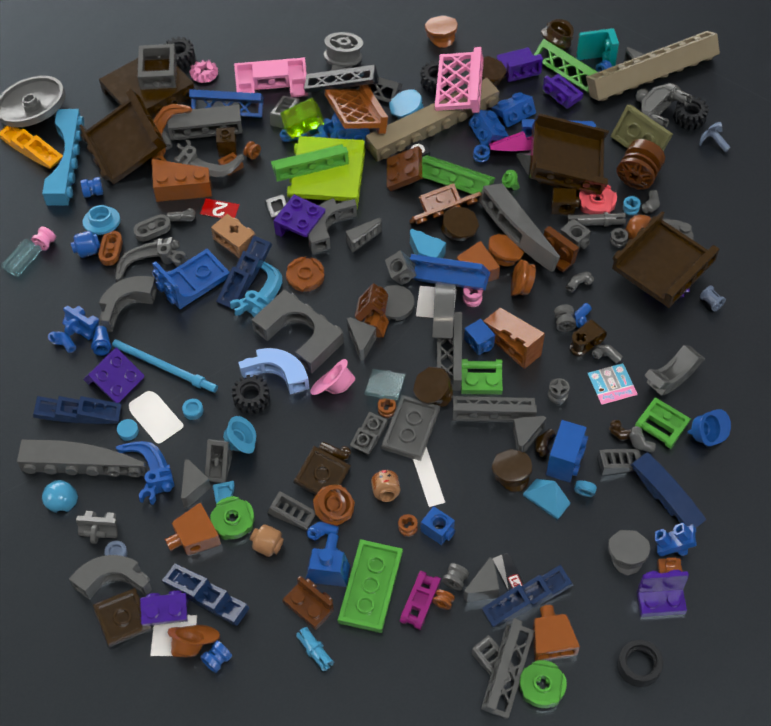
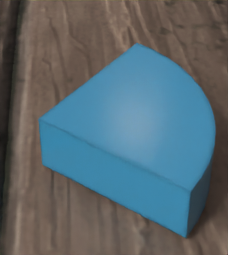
M234 481L213 485L216 504L221 499L233 495L235 489Z

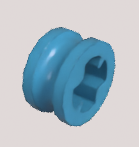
M634 196L625 198L623 211L628 215L637 214L641 205L640 200Z

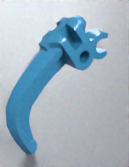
M266 262L262 264L261 269L265 271L268 279L259 292L254 290L245 293V298L235 299L230 302V308H235V316L248 311L255 317L275 298L282 284V275L277 268Z

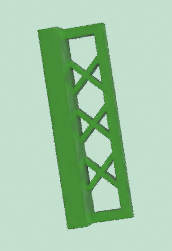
M543 39L534 55L541 54L543 49L546 48L549 51V58L543 59V64L589 92L588 85L586 87L582 84L581 77L595 74L597 71ZM562 58L563 66L556 68L554 59ZM574 66L576 67L577 75L570 77L567 68Z
M343 144L271 161L276 180L282 181L349 164L347 147H343Z
M429 155L422 157V177L445 185L454 183L456 189L471 194L482 192L483 186L494 183L495 177Z

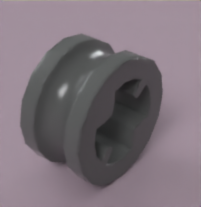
M622 228L614 229L611 232L610 243L615 247L626 245L628 239L627 231Z

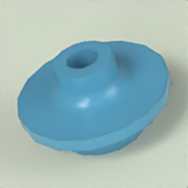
M105 205L91 208L83 218L84 229L92 231L93 234L96 233L97 235L107 234L115 230L120 223V215L117 210Z

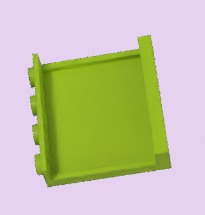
M299 136L298 144L295 143L294 154L300 155L343 144V147L346 146L348 150L349 164L290 178L291 186L287 188V197L291 199L293 195H297L303 199L318 200L334 198L335 201L354 199L358 209L365 157V140Z

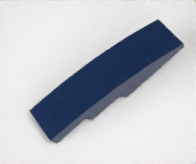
M253 236L247 251L242 252L236 267H232L216 302L230 308L232 300L243 298L271 249V242Z
M37 396L33 418L70 423L116 424L119 421L121 404L80 396V400L59 396L58 400Z
M648 452L630 464L654 499L659 498L671 516L675 515L680 523H684L686 526L694 525L697 528L707 520L682 487Z
M177 564L172 566L162 580L164 584L173 590L186 593L190 601L235 626L240 623L250 609L246 603L231 597L227 591L211 584L207 578Z
M559 565L543 576L538 575L522 586L520 584L482 607L492 626L497 627L550 600L573 586V583L562 566Z

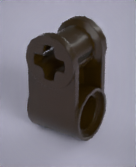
M593 320L587 321L572 334L570 352L575 356L585 355L592 348L603 342L607 332Z

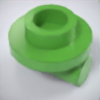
M506 171L502 177L503 185L513 190L520 188L516 171Z

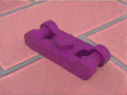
M419 572L400 617L401 623H410L415 625L414 628L422 629L436 590L440 586L441 578L437 576L433 578L428 576L426 572ZM423 584L429 585L430 588H429V589L424 588V587H422V585H423ZM412 609L419 611L418 617L411 614Z

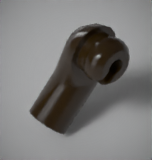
M322 442L319 446V449L342 461L347 460L351 454V450L347 446H342L339 449L326 442Z

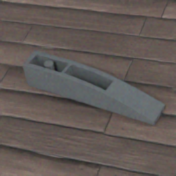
M503 183L483 186L479 202L499 228L535 261L549 271H554L560 258L559 254Z
M22 439L17 459L21 471L28 474L45 472L51 475L66 473L68 475L88 474L90 476H97L98 474H105L112 477L119 475L140 477L145 476L147 473L145 463L103 447L69 441Z

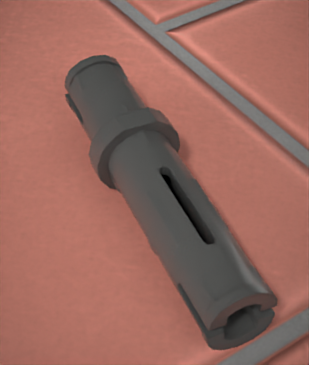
M625 212L567 215V221L574 218L583 226L604 225V227H608V225H625L626 219L620 218H624L626 215Z

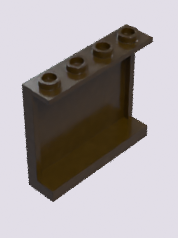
M138 58L99 79L102 92L105 95L110 94L120 106L129 100L126 91L132 88L141 97L152 119L155 118L163 107L170 104H181L191 99L189 97L190 89L195 90L194 83L178 66L176 88L140 90ZM170 59L145 60L144 72L169 70Z
M132 88L126 91L129 98L128 101L88 130L83 125H79L82 131L81 136L88 143V150L95 156L93 159L95 164L101 168V176L106 181L110 180L113 184H116L167 147L141 97Z
M539 113L532 124L530 178L601 195L608 185V178H604L603 175L604 139L609 131Z
M662 211L657 217L653 216L649 224L645 228L642 227L637 236L626 243L622 251L618 250L615 253L612 269L670 308L716 261L720 249L712 245L707 250L663 221L664 212Z

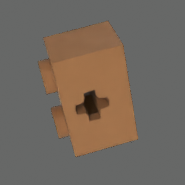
M228 214L211 227L213 239L238 258L241 257L243 251H247L253 236H255L251 228H246L237 218H232Z

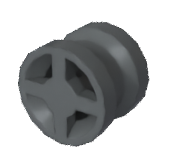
M562 378L552 380L548 391L549 400L556 404L564 403L568 398L569 383Z
M451 563L448 566V573L443 576L442 581L449 588L460 591L464 586L463 581L469 576V571L461 565Z

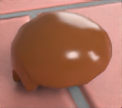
M643 214L633 216L625 228L628 238L634 239L639 230L649 224L651 218Z

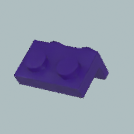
M557 74L553 78L549 76L544 77L542 89L568 109L583 98V93L561 75Z
M171 591L169 595L161 596L159 593H150L146 597L140 598L142 626L188 622V597L186 593Z

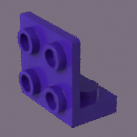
M528 47L497 55V60L501 61L507 69L505 76L508 82L539 75L542 72L543 58L541 54L533 56Z
M293 195L273 220L275 234L282 237L285 232L290 230L303 237H307L325 214V208L297 195Z
M116 347L83 380L88 385L94 382L113 402L119 403L144 378V374Z
M671 570L668 573L651 571L644 574L637 590L641 617L686 614L687 608L683 588L689 577L688 572Z

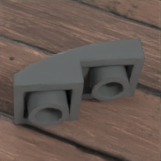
M369 412L362 427L358 428L350 447L369 455L384 432L388 420Z

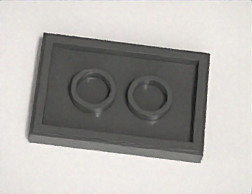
M401 395L381 449L421 461L439 415L440 406L426 404L418 399Z

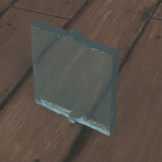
M373 369L365 395L379 397L380 399L398 400L406 374L395 373L390 370Z

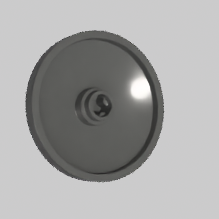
M34 76L13 84L0 95V122L10 127H26L49 118L64 103L66 92L62 83L51 76Z

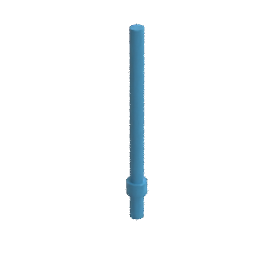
M115 339L112 343L113 347H117L121 351L183 378L197 388H204L213 393L218 389V385L205 380L203 376L193 375Z

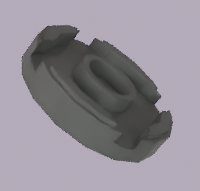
M399 285L385 287L388 300L384 314L387 319L400 321L407 318L414 309V296L407 288Z

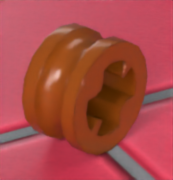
M250 141L245 146L243 153L246 157L249 156L251 160H254L260 154L261 146Z
M391 397L381 398L378 402V413L385 418L392 417L396 410L395 400ZM386 405H390L388 410H384Z
M410 514L400 517L398 521L400 533L404 536L414 535L418 529L416 517ZM408 522L412 523V526H408V528L404 527V524H407Z
M436 590L435 595L437 597H434L432 602L442 609H451V602H454L455 599L454 595L445 590Z

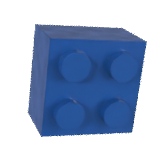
M564 420L561 421L549 456L547 476L569 483L573 475L577 476L589 437L585 436L587 427Z

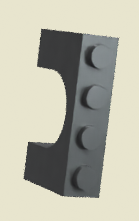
M283 290L252 319L253 331L267 341L285 325L303 323L309 326L314 333L296 351V358L311 374L344 343L343 331L339 326L328 322L325 316L317 314L310 305L302 303L296 295L290 294L286 290Z

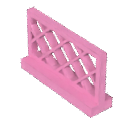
M474 47V52L440 54L435 100L436 111L472 108V113L480 112L483 73L481 47ZM464 59H471L467 64L461 62ZM446 60H452V61H453V62H452L451 64H449L448 66H447L446 64H444V61H446ZM456 65H459V66L461 67V68H460L459 70H457V71H454V70L452 69V68H454ZM464 71L469 72V74L466 77H463L460 74H462ZM450 72L452 75L447 79L443 77L444 74ZM458 78L460 80L455 85L451 83L452 80ZM463 84H466V85L469 86V87H467L465 90H461V89L459 88V87H461ZM446 85L451 87L446 92L442 90ZM457 91L459 94L456 97L450 96L451 93ZM462 97L468 99L467 102H458ZM445 98L449 100L446 104H440Z

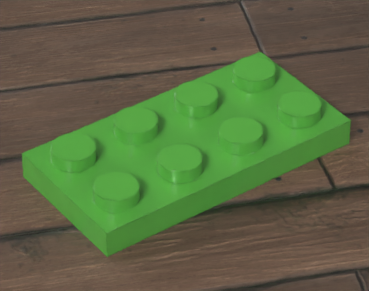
M360 539L338 617V623L382 633L403 554L402 548Z

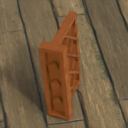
M360 85L359 89L325 90V96L344 129L375 128L379 134H386L388 116L368 85Z

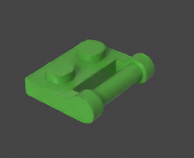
M462 359L461 394L502 395V359H496V361H468V359ZM468 369H495V373L468 372Z
M655 397L638 419L635 426L665 443L666 447L671 449L690 423L691 418ZM649 419L653 421L654 423L663 427L667 431L671 432L672 435L668 436L667 434L648 424L647 420Z

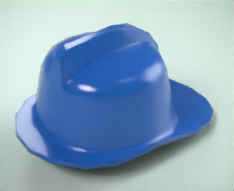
M716 409L694 418L692 429L688 430V434H692L697 442L704 443L706 446L721 443L730 434V418L722 409Z

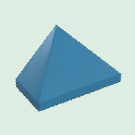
M535 479L523 493L524 497L557 520L570 506V501L555 481Z

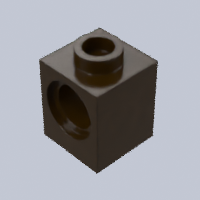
M235 127L216 128V144L219 157H225L232 152L237 156Z
M553 188L552 214H575V208H579L580 198L576 197V189Z

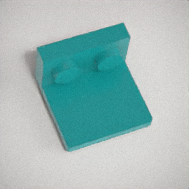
M614 28L579 33L576 58L584 60L602 57V60H608L612 66H615L619 42Z

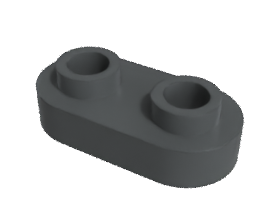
M157 215L136 224L134 227L135 238L139 241H148L167 233L171 229L170 219L166 215Z

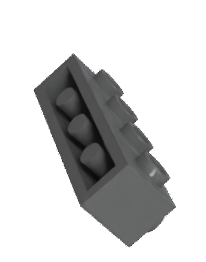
M239 105L192 109L191 113L176 114L168 120L170 140L216 136V128L235 127L236 134L243 133Z

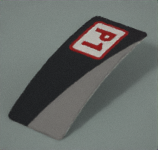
M509 553L493 558L508 591L519 584L521 586L524 585Z

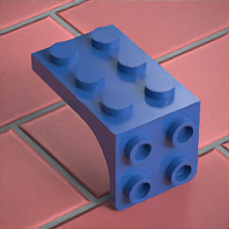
M208 249L168 272H165L156 261L152 263L154 269L152 273L157 281L155 282L156 287L160 292L164 291L168 301L172 305L175 304L179 309L225 281L230 273Z

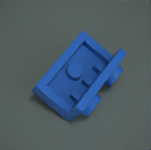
M521 92L513 94L507 100L499 101L497 105L492 107V111L496 115L503 117L506 127H510L536 113L532 96Z
M480 110V112L474 113L469 121V125L480 143L487 147L492 140L498 141L509 137L505 127L500 123L493 111Z
M336 113L333 114L331 119L334 128L330 134L331 138L365 140L366 144V135L370 134L369 128L344 129Z

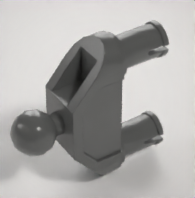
M675 84L654 87L650 92L646 89H640L636 93V100L642 103V113L666 128L669 120L659 115L673 101L677 100L687 106L693 98L691 94L681 91L680 87Z

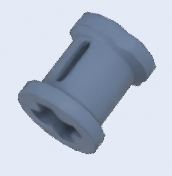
M712 285L703 290L699 296L702 301L705 300L711 306L712 311H717L726 302V298L716 293Z

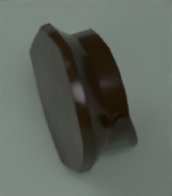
M555 19L548 22L546 27L541 30V35L545 40L556 47L568 49L571 46L574 29L568 21Z
M490 56L483 57L482 80L488 78L496 86L505 77L507 69L501 61Z
M453 207L444 213L441 230L451 240L465 241L474 236L478 230L479 223L473 211L463 207Z
M428 367L417 375L413 391L421 402L443 407L449 404L453 396L451 379L445 369Z
M509 449L496 455L491 469L496 481H499L503 487L512 492H521L528 486L529 475L532 473V462L527 453Z

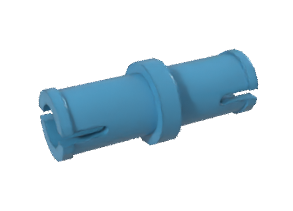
M302 628L300 630L302 635L298 632L296 637L307 649V655L313 657L322 671L328 670L330 668L328 664L332 666L334 661L323 649L324 645L322 642L316 640L309 631V628Z

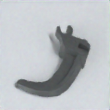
M188 139L185 140L186 147H182L180 143L177 144L180 155L174 158L175 163L209 168L210 176L222 177L232 173L244 160V156L240 154L234 160L224 165L205 162L198 159L196 148L191 146Z
M168 237V239L159 238L154 240L153 243L141 245L124 253L117 263L115 280L117 282L123 280L125 270L134 261L160 256L164 264L174 263L178 267L182 265L178 259L183 258L186 260L187 256L183 251H176L180 247L178 240H174L173 237Z

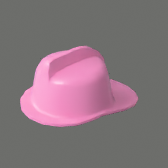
M346 359L339 361L329 372L316 381L310 393L317 395L326 390L332 394H339L346 391L355 381V376L347 368L348 361Z

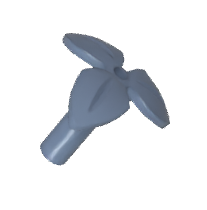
M721 122L711 125L700 138V146L705 138L711 136L724 152L731 148L719 134V132L723 131Z

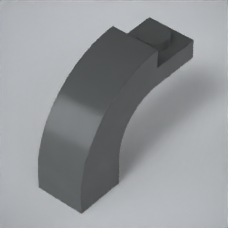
M333 198L319 205L325 208V214L308 235L312 254L331 249L330 237L327 232L331 225L357 216V204L354 199L336 204Z
M129 277L115 283L103 294L99 302L102 311L100 323L107 328V332H113L119 312L127 305L132 303H154L158 290L155 285V277Z
M436 283L432 337L453 338L456 284Z
M683 345L673 359L664 367L658 370L649 369L644 376L648 378L647 383L660 395H666L686 381L705 358L691 346Z
M106 555L92 559L82 565L69 578L72 587L89 600L103 585L112 581L126 582L145 596L152 591L149 583L150 579L141 572L138 562L120 555Z

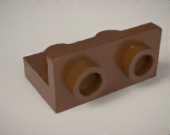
M549 226L544 230L543 235L560 256L556 268L564 272L575 263L579 247Z
M373 283L359 297L355 318L362 321L365 317L369 318L374 310L383 315L386 312L388 300L386 290Z
M299 576L297 579L298 584L282 600L287 607L313 629L317 630L334 612L333 599L327 593L319 592L316 589V585L307 578L305 580Z

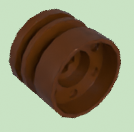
M637 139L626 150L624 157L617 166V174L623 183L632 188L643 190L650 188L665 163V154L654 142L646 139Z

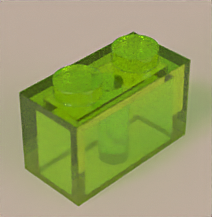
M313 98L280 112L284 129L292 139L324 124L320 107Z

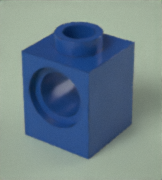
M479 319L465 328L464 340L477 355H480L494 347L495 334L482 319Z
M433 506L421 521V532L442 545L445 540L449 541L456 531L454 529L455 520ZM436 525H442V526H444V528H443V529H437V528H435L434 526H436Z

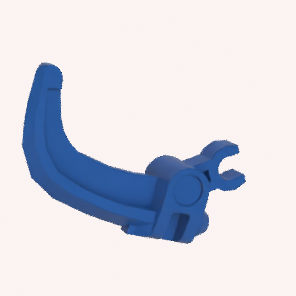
M136 441L116 446V450L119 453L138 452L142 454L149 465L150 471L144 476L146 485L139 493L140 502L143 503L145 497L150 496V504H154L156 502V494L172 490L174 481L170 465L167 464L163 454L152 442Z

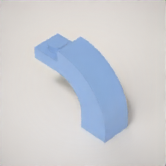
M273 348L256 350L257 357L246 358L238 362L241 376L244 379L247 378L246 375L252 377L253 375L274 373L285 380L290 394L309 389V380L304 366L295 356L286 351Z

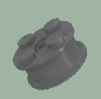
M337 32L325 38L324 43L327 49L324 52V58L328 64L352 68L353 65L358 64L362 60L360 49L363 47V41L357 35Z

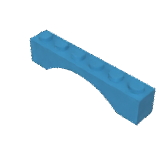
M59 109L56 113L55 125L58 135L65 143V151L58 167L44 181L42 194L46 206L69 205V200L73 197L74 169H77L76 157L80 153L79 141L82 140V132L79 125L84 126V118L80 115L79 109Z

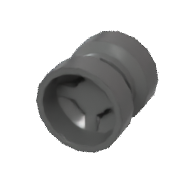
M566 304L556 307L554 314L557 319V330L569 332L575 329L576 320L573 318V306Z

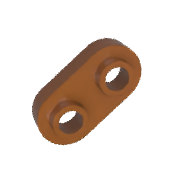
M111 231L103 235L98 253L100 262L103 265H114L119 259L123 240L118 231Z

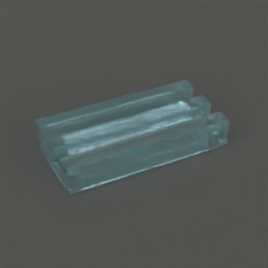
M24 239L1 264L2 269L18 277L39 254L41 247L39 245L35 246L33 242Z

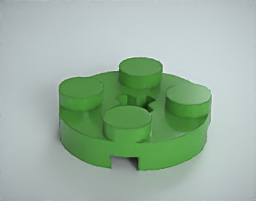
M230 496L221 499L216 504L210 518L215 530L222 539H237L252 531L254 512L249 502H245L239 499V497ZM230 514L238 516L236 521L233 522L228 521L227 519L230 518Z
M538 660L523 670L519 686L524 701L538 708H549L557 706L563 698L567 682L564 673L562 674L556 664L546 660ZM541 679H545L549 687L540 689L536 682L539 683Z

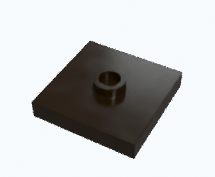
M313 446L293 483L316 495L322 487L341 485L351 465Z
M136 588L93 604V609L108 647L152 630L151 626H142L141 601Z

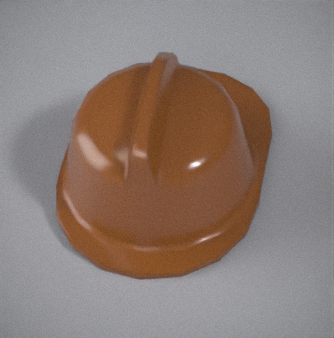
M204 625L172 627L167 632L172 637L171 655L174 657L196 656L204 644L215 642L220 636L216 629Z

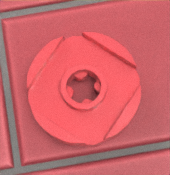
M609 185L606 186L601 195L580 190L579 205L581 206V211L588 214H603L604 212L610 214L616 206V192H613ZM596 197H600L601 201H596L594 199H596Z

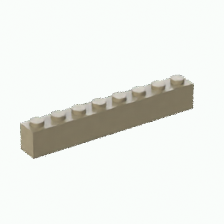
M705 31L587 76L590 97L598 101H604L611 95H620L624 90L635 89L638 85L651 83L654 81L653 79L658 77L663 78L671 72L682 71L684 67L695 66L700 61L713 59V56L720 54L717 33Z
M488 78L482 80L480 110H486L495 106L499 100V90ZM456 92V93H454V94H452V95H450V96L454 98V97H456L459 93ZM462 97L458 102H467L468 99ZM445 98L440 104H446L449 100ZM435 103L387 125L386 134H379L376 130L366 135V148L378 162L399 151H403L408 145L434 136L444 129L463 122L473 116L474 113H472V108L436 111Z

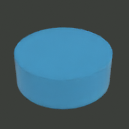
M189 399L182 406L183 414L189 420L200 418L204 411L202 403L197 399Z
M125 419L118 424L117 433L122 440L130 441L136 438L139 429L134 420Z
M579 480L576 481L574 490L579 495L592 497L596 493L597 486L591 482Z

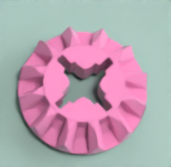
M202 60V62H196L195 65L191 66L190 75L196 82L207 83L217 77L218 68L210 60L207 62Z

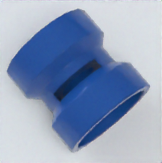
M95 177L93 180H81L84 198H88L91 195H103L100 177Z
M218 640L211 645L209 652H204L200 656L203 663L214 673L221 669L223 662H228L232 658L230 651Z

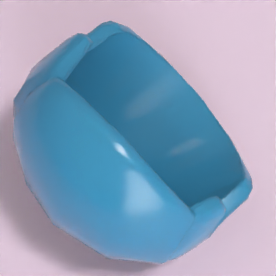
M63 480L53 481L44 488L42 494L43 505L55 513L57 511H70L75 506L78 498L76 489Z

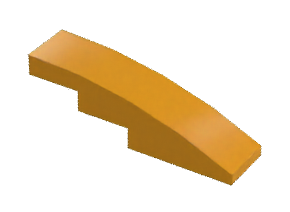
M6 126L0 131V139L24 156L49 169L55 166L63 157L62 154L37 135L32 136L25 129L20 130L18 127Z

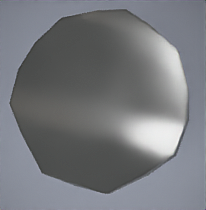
M620 530L608 540V550L615 568L627 576L637 573L649 557V541L637 531Z

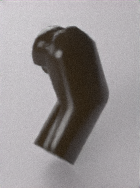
M619 420L610 422L609 430L611 434L620 440H631L629 436L631 429L625 430Z
M551 428L535 440V450L539 453L540 457H545L550 453L548 442L556 437L555 432Z

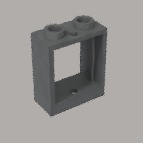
M175 45L139 46L138 81L140 90L176 88L177 55ZM170 59L169 70L144 72L145 60Z

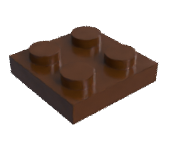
M419 146L387 158V188L390 191L422 179V149Z

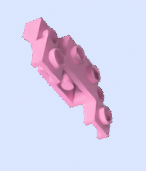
M305 58L234 63L237 92L255 93V90L290 87L291 97L308 96V93H305L304 90L306 80Z

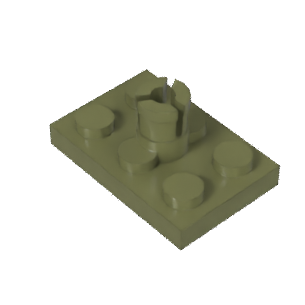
M627 105L611 137L626 148L637 139H646L657 144L664 152L673 134L632 105Z

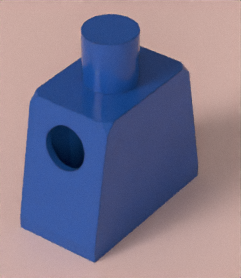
M327 548L312 549L306 579L308 578L317 584L347 587L350 564L345 554L341 551H332Z

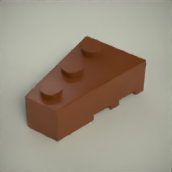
M152 159L153 190L156 202L212 197L209 168Z
M499 308L483 321L495 334V344L524 369L542 355L545 333L506 310Z

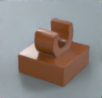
M374 311L373 316L365 317L364 323L376 327V337H384L389 321L385 314L381 315Z
M680 558L658 559L657 561L659 573H668L671 570H681L682 572Z

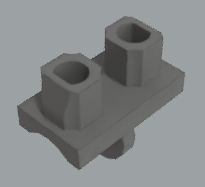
M85 511L83 516H77L78 536L90 537V542L96 544L99 538L117 539L118 528L115 513L107 512L104 517H97L94 511Z

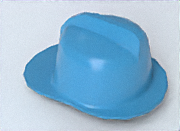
M241 416L232 417L224 431V441L230 443L231 451H241L247 454L253 453L256 442L254 427L247 419Z

